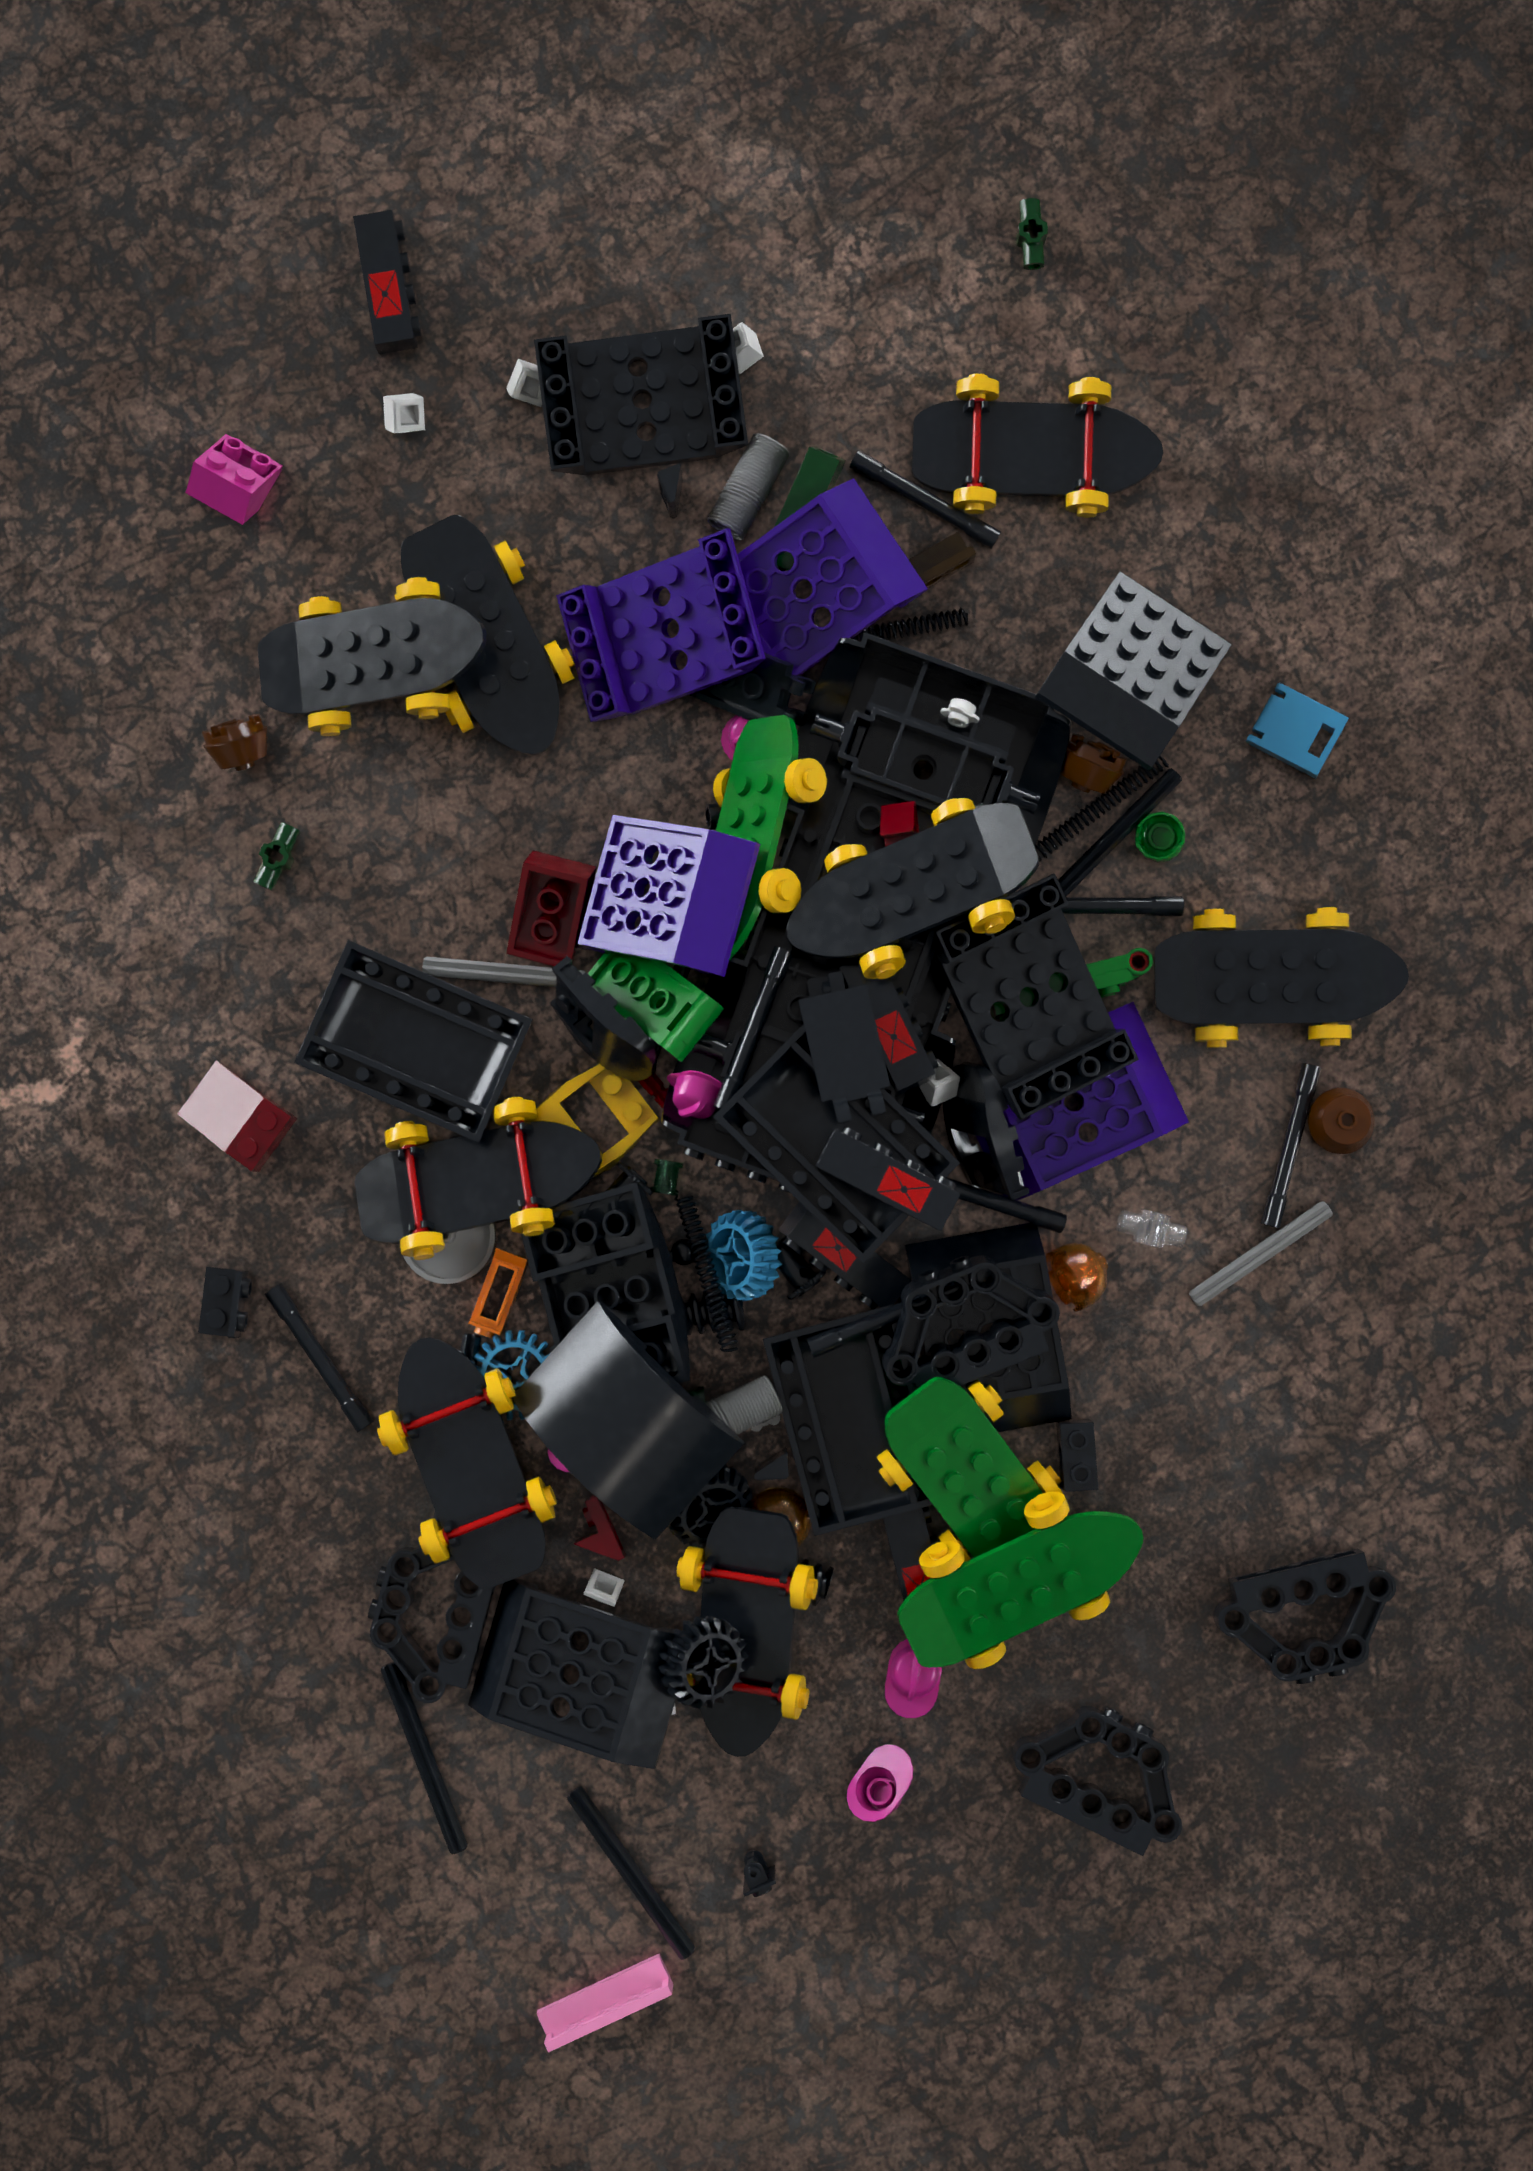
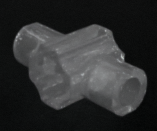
M1141 1209L1140 1214L1122 1210L1117 1222V1231L1134 1235V1242L1163 1249L1164 1244L1182 1248L1187 1236V1227L1171 1223V1216Z

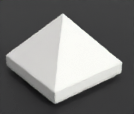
M594 1568L583 1595L615 1607L625 1580Z

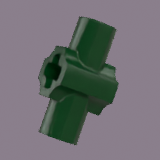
M1027 198L1019 202L1020 223L1016 233V245L1022 248L1024 269L1037 270L1044 267L1043 245L1048 234L1047 222L1041 219L1040 200L1037 198ZM1032 230L1036 238H1031L1030 233L1027 231Z
M283 822L280 823L272 842L264 843L260 849L259 855L263 861L255 876L254 883L268 890H274L281 872L286 869L290 870L295 859L292 857L291 851L301 832L300 830ZM280 849V853L284 857L281 862L276 860L274 864V860L270 856L273 851L278 853Z

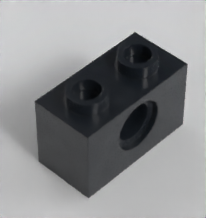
M1090 1419L1056 1422L1060 1479L1062 1480L1060 1483L1061 1489L1064 1492L1099 1490L1094 1422Z

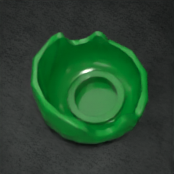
M1163 811L1152 813L1137 825L1135 845L1146 859L1157 863L1170 861L1178 856L1184 847L1185 829L1180 820L1173 814Z

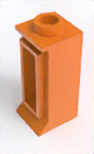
M502 1248L495 1249L491 1265L468 1324L476 1326L475 1333L493 1339L494 1333L497 1335L503 1334L529 1265L526 1257L509 1253ZM500 1266L514 1270V1274L495 1321L482 1316V1312Z

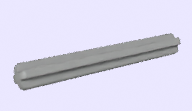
M425 957L423 960L422 971L431 976L556 987V975L550 967Z
M1324 1201L1317 1203L1189 1292L1193 1302L1197 1306L1204 1305L1332 1217L1333 1213L1330 1207Z

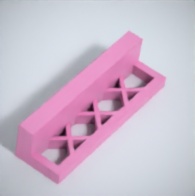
M660 1953L538 2009L536 2014L546 2034L544 2044L548 2053L671 1996L673 1982Z

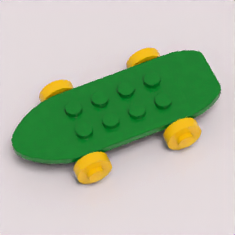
M785 715L748 721L738 739L731 768L719 772L714 780V797L721 807L716 831L761 844L730 959L740 949L751 932L762 905L772 913H787L793 911L800 901L801 885L796 874L790 869H772L789 796L798 803H811L818 801L826 790L827 778L822 765L812 758L798 759L799 744L796 725L792 718Z
M934 1377L886 1414L885 1434L888 1444L897 1459L886 1449L876 1457L883 1466L878 1471L890 1487L896 1483L902 1492L914 1484L906 1473L908 1472L958 1537L956 1539L951 1531L947 1529L938 1538L940 1541L953 1540L959 1543L964 1553V1562L971 1559L967 1552H970L975 1558L1035 1530L1036 1528H1032L1024 1515L1026 1504L1042 1493L1056 1491L1063 1494L1058 1486L1062 1480L1050 1465L1044 1468L1038 1460L1027 1468L1032 1475L1031 1477L984 1414L985 1412L993 1423L1004 1415L998 1405L1003 1400L991 1385L985 1388L978 1379L970 1384L967 1389L974 1397L973 1399L963 1387L955 1382L942 1377Z
M1052 1491L1039 1494L1031 1499L1024 1508V1515L1032 1528H1036L1035 1530L964 1562V1553L956 1541L946 1540L931 1545L919 1557V1564L924 1574L930 1577V1579L916 1587L907 1596L897 1612L900 1625L918 1663L923 1667L932 1668L953 1665L965 1660L969 1668L983 1669L997 1663L1005 1655L1006 1645L1004 1641L1067 1611L1070 1617L1075 1620H1088L1098 1616L1109 1606L1110 1598L1107 1590L1122 1578L1135 1561L1144 1540L1142 1529L1134 1519L1118 1513L1090 1511L1068 1515L1070 1508L1065 1495L1061 1492Z

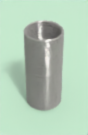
M759 433L753 434V437L749 440L750 442L746 446L745 451H743L742 457L738 460L731 477L725 483L724 490L719 494L720 497L716 500L715 506H713L712 511L708 515L709 517H707L708 523L718 531L730 528L732 537L736 540L744 539L745 534L749 531L748 528H750L756 514H758L757 511H760L761 504L765 501L772 485H774L780 471H782L783 465H785L786 460L790 456L789 451L782 444Z
M766 1375L705 1403L736 1434L743 1433V1431L749 1430V1428L752 1429L755 1425L758 1426V1424L764 1423V1421L770 1420V1418L773 1419V1417L782 1414L783 1411L777 1393Z

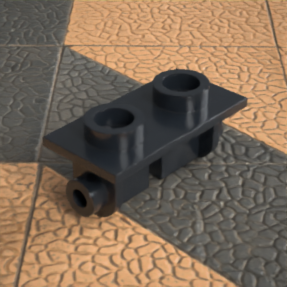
M751 1850L744 1857L743 1894L744 1897L753 1894L754 1897H759L772 1890L771 1885L776 1884L775 1865L768 1867L762 1853L757 1850Z

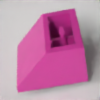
M225 434L193 462L185 493L243 525L259 511L281 473L283 465L272 460L268 455L245 445L241 440Z

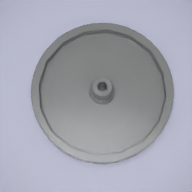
M495 1224L444 1234L445 1248L438 1253H434L432 1258L415 1260L414 1257H403L410 1268L426 1280L440 1284L459 1283L478 1274L489 1262L496 1244Z

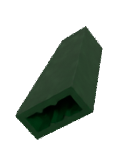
M809 446L775 526L821 493L834 488L846 460L819 447ZM786 552L778 557L777 566L780 571L790 570L793 567L794 558L791 553Z

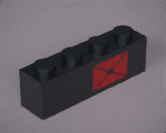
M392 210L353 216L375 347L379 354L418 348L416 337L422 336L418 316L412 317L411 305L416 304L413 284L407 285L405 273L411 272L407 252L402 253L400 241L405 240L402 220L396 221Z
M861 958L839 968L843 973L844 984L847 989L867 984L887 1073L899 1096L935 1079L936 1073L934 1069L939 1066L932 1050H924L919 1038L924 1037V1034L917 1019L913 1018L910 1020L905 1010V1007L909 1006V1002L901 987L895 989L890 977L886 979L865 978L859 964Z
M846 1126L843 1127L842 1131L834 1129L815 1167L930 1227L942 1231L961 1194L954 1190L956 1183L941 1175H937L935 1180L924 1175L925 1167L910 1159H906L903 1164L891 1158L894 1151L875 1142L873 1148L860 1142L863 1135Z
M798 1202L778 1229L787 1236L784 1240L786 1245L798 1254L803 1249L812 1255L809 1259L810 1263L824 1273L828 1268L835 1272L837 1276L834 1278V1281L850 1292L853 1287L859 1290L862 1294L858 1299L871 1309H876L877 1306L894 1305L901 1296L904 1287L912 1281L876 1252H873L862 1263L800 1202Z
M928 1506L883 1518L903 1601L916 1587L930 1579V1577L924 1574L919 1564L921 1554L928 1547L937 1543L936 1535L929 1537L926 1525L932 1523Z

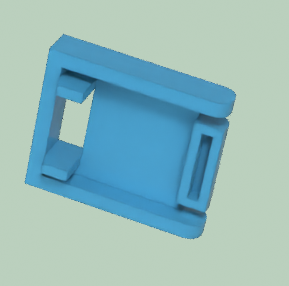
M1277 683L1274 691L1284 696V699L1271 694L1252 728V731L1263 736L1262 739L1249 734L1246 742L1316 779L1349 718L1284 684ZM1320 729L1331 733L1332 736L1320 758L1310 754L1308 750Z

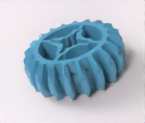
M735 1210L732 1213L718 1216V1220L711 1223L712 1231L705 1234L709 1241L706 1244L709 1246L706 1251L711 1252L706 1258H713L708 1265H715L714 1268L708 1269L706 1272L716 1270V1274L712 1276L719 1277L717 1281L711 1282V1285L721 1283L718 1289H722L721 1293L727 1295L728 1299L736 1297L737 1300L749 1301L766 1295V1291L774 1288L773 1281L779 1278L776 1268L782 1265L778 1260V1254L782 1250L777 1249L776 1242L779 1237L772 1235L773 1226L766 1224V1217H761L757 1215V1212Z
M507 1330L505 1331L506 1342H503L501 1337L496 1334L492 1337L496 1347L493 1348L489 1343L485 1342L482 1344V1348L488 1353L487 1356L477 1353L474 1358L483 1363L482 1367L476 1366L483 1376L489 1372L490 1368L493 1370L498 1368L503 1377H509L510 1380L512 1376L506 1370L509 1368L514 1370L515 1366H519L523 1360L520 1374L527 1380L531 1376L528 1371L531 1354L541 1364L550 1355V1353L548 1355L543 1353V1350L548 1347L549 1343L544 1341L539 1347L534 1345L538 1338V1335L535 1333L530 1336L528 1342L524 1341L525 1330H519L517 1340H514L512 1331ZM511 1347L523 1348L514 1363L509 1364L494 1359L503 1349ZM520 1380L516 1381V1384H513L514 1390L517 1387H521L526 1380L522 1383ZM513 1402L514 1409L507 1412V1420L513 1419L515 1410H518L520 1419L525 1420L516 1403Z

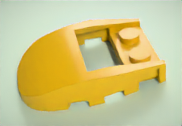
M600 1064L572 1078L551 1092L536 1108L538 1117L532 1120L559 1123L581 1131L560 1103L589 1081L629 1133L602 1154V1163L595 1176L614 1167L641 1140L640 1137L653 1124L656 1125L660 1121L630 1080L615 1075Z

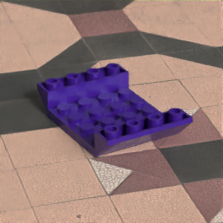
M854 478L821 493L737 554L764 653L794 664L792 675L800 676L831 654L840 638L852 639L894 608H903L928 590ZM786 552L791 553L794 558L793 567L788 571H780L777 566L778 557ZM808 580L812 584V593L806 599H799L795 592L796 586L800 581ZM820 608H827L831 613V620L824 627H818L814 622V614Z
M730 528L698 539L699 547L597 587L583 584L556 595L590 722L640 713L751 672L766 659ZM667 588L670 592V600L665 606H662L659 602V593L662 589ZM672 620H676L679 625V631L675 637L671 638L668 635L667 627ZM684 651L688 662L685 668L680 670L676 665V658L680 652Z
M612 815L577 948L600 953L609 951L684 966L701 973L725 977L761 844L710 829ZM656 851H659L658 858L653 863V855ZM650 883L649 891L644 896V888ZM641 916L640 924L635 929V921L637 917Z
M1134 1002L1112 1010L1108 1014L1115 1029L1126 1030L1139 1060L1075 1092L1083 1099V1105L1079 1111L1073 1112L1068 1110L1064 1104L1065 1098L1022 1120L1016 1116L1010 1107L1003 1112L1008 1126L1015 1125L1019 1139L1013 1141L1015 1155H1020L1023 1158L1025 1169L1021 1170L1020 1173L1024 1186L1029 1188V1194L1015 1200H1021L1189 1123ZM1084 1123L1093 1124L1097 1130V1136L1092 1142H1085L1079 1137V1128ZM975 1135L982 1151L990 1154L986 1138Z

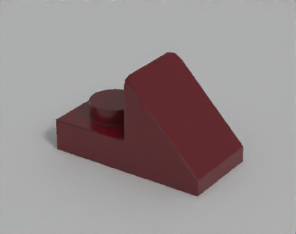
M916 801L881 806L880 836L884 838L885 847L919 833Z
M595 1495L585 1500L587 1507L583 1508L582 1511L589 1527L596 1526L597 1531L577 1539L574 1544L618 1561L625 1558V1550L604 1503Z

